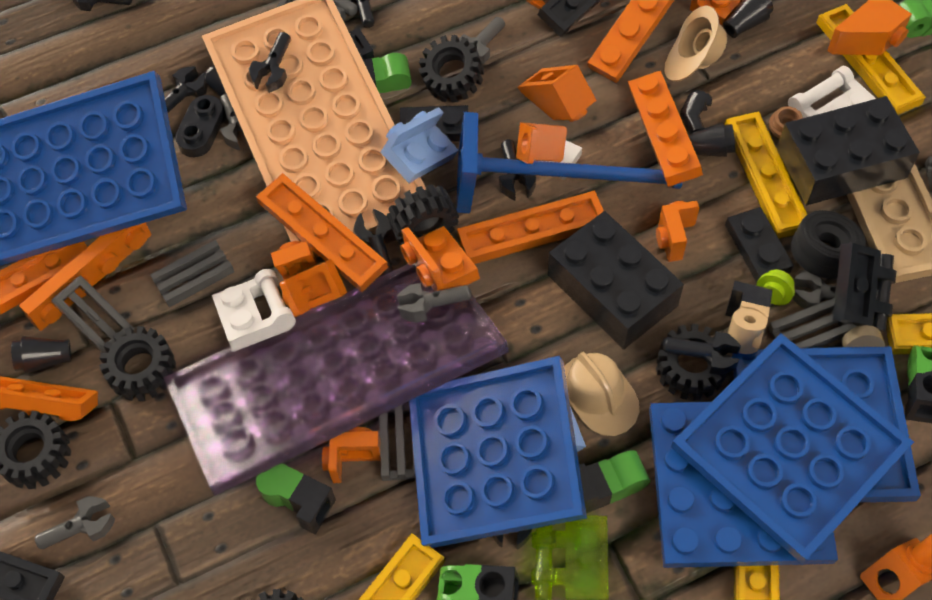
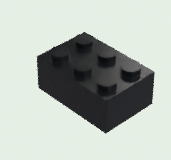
M887 96L787 122L784 125L777 147L806 206L906 179L920 153Z
M603 211L549 252L548 276L623 350L679 305L684 284L606 211Z

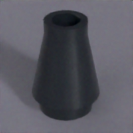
M742 0L731 16L723 22V27L727 34L732 38H736L741 33L769 20L770 14L774 9L771 0Z
M723 122L688 134L696 155L727 157V153L735 152L732 124L723 125Z
M22 336L21 340L12 341L11 354L15 371L24 370L25 374L57 364L71 362L72 360L69 339L55 340Z

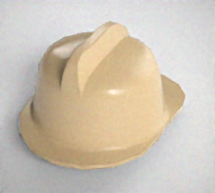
M710 6L699 7L691 12L684 21L678 38L665 62L664 72L668 79L682 81L691 76L697 69L709 67L722 56L727 44V34L722 25L719 24L718 13L714 8Z
M583 351L578 354V357L573 358L564 366L570 405L591 431L602 436H617L626 433L635 425L640 413L639 399L630 383L611 358L600 353L586 354Z

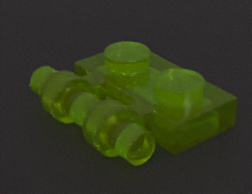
M587 515L586 519L565 522V531L553 530V525L536 528V531L532 533V547L536 549V565L531 570V584L535 585V600H552V586L565 585V600H609L607 516ZM565 548V568L552 567V549Z

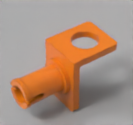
M520 122L516 158L527 164H533L534 160L563 161L567 128L560 125Z
M932 534L921 542L914 538L891 549L860 574V578L877 600H903L922 585L932 581ZM882 569H889L898 576L900 587L896 593L886 592L878 583V574Z

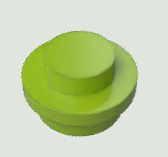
M770 270L768 273L763 274L756 286L772 289L771 304L774 305L788 304L795 294L793 278L782 270Z

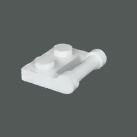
M843 65L834 70L831 77L807 92L797 93L790 97L788 105L799 110L803 118L876 98L854 79L850 68ZM837 88L844 92L816 111L811 107L813 103Z
M262 269L255 275L254 279L228 287L212 295L233 352L286 332L295 325L294 314L290 308L285 306L278 290V278L271 269ZM265 295L272 312L271 316L262 320L254 298Z

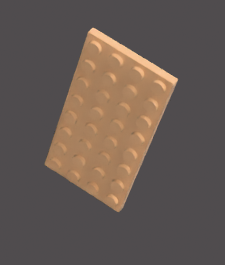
M295 0L202 35L205 46L266 186L283 173L352 232L356 219L361 213L365 228L371 231L372 234H375L377 229V222L372 213L373 209L387 216V213H390L389 207L396 205L394 201L398 197L404 199V193L409 190L411 194L415 193L416 187L422 186L426 190L421 177L408 183L380 153L388 141L387 133L395 124L333 0ZM281 32L289 34L291 41L279 65L280 68L286 71L287 78L284 85L268 93L266 83L271 76V72H269L268 75L262 77L261 83L256 90L249 72L252 61L263 62L267 60L278 34ZM284 226L287 235L290 239V242H302L296 235H294L289 229H287Z

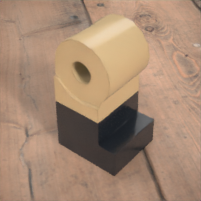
M734 281L725 314L732 317L728 334L741 345L739 353L753 354L759 350L763 333L767 326L772 289Z

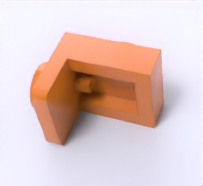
M675 201L661 208L659 223L656 228V239L659 249H665L668 262L683 260L687 244L684 228L692 227L696 224L699 212L698 201Z
M291 241L283 244L280 250L271 253L274 267L284 280L295 273L318 264L316 255L307 241Z
M332 259L295 273L279 283L283 300L293 312L294 317L300 316L314 307L340 298L348 293Z
M354 427L348 432H330L329 446L322 449L323 471H329L333 483L342 482V462L381 461L379 432L372 431L366 427Z

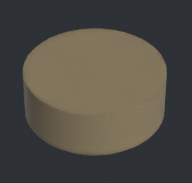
M869 325L858 326L849 330L842 339L843 347H885L881 331Z

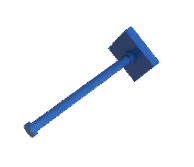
M464 112L457 166L456 210L458 213L471 212L476 177L481 175V172L667 184L660 169L534 161L533 164H527L517 159L483 157L482 153H478V113ZM682 183L673 185L672 188L680 189Z

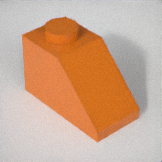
M868 0L835 28L827 51L832 55H882L892 45L894 47L899 46L909 32L906 26L912 14L892 0Z
M578 65L542 68L518 86V89L525 97L553 120H569V122L579 120L587 114L586 108L597 101Z

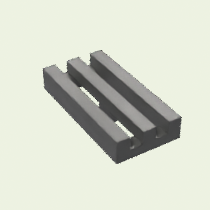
M214 240L150 274L170 308L234 273V269L224 252L220 249L217 241ZM218 263L221 264V265H219L218 267H216V268H214V269H212V270L206 272L205 274L201 275V273L204 272L205 270H207V269H209V268H211V267L217 265ZM188 280V283L171 292L168 291Z
M80 275L55 296L51 302L102 353H107L103 347L105 342L64 302L67 297L110 339L108 342L112 344L116 342L112 337L116 332L74 292L79 287L122 329L118 332L121 337L126 335L125 328L131 327L133 331L134 328Z
M835 298L770 322L768 330L773 339H775L782 331L832 313L782 333L791 341L838 323L840 327L795 344L799 348H819L842 339L849 330L856 326L833 320Z
M402 400L394 401V404L387 405V402H379L382 481L416 479L414 453L413 469L406 470L403 414H409L410 407L409 403L403 404ZM388 415H395L397 470L390 471Z

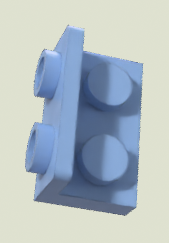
M439 107L428 113L421 111L406 124L402 122L397 123L386 135L388 141L380 153L408 183L452 160L459 151L436 126L444 113Z

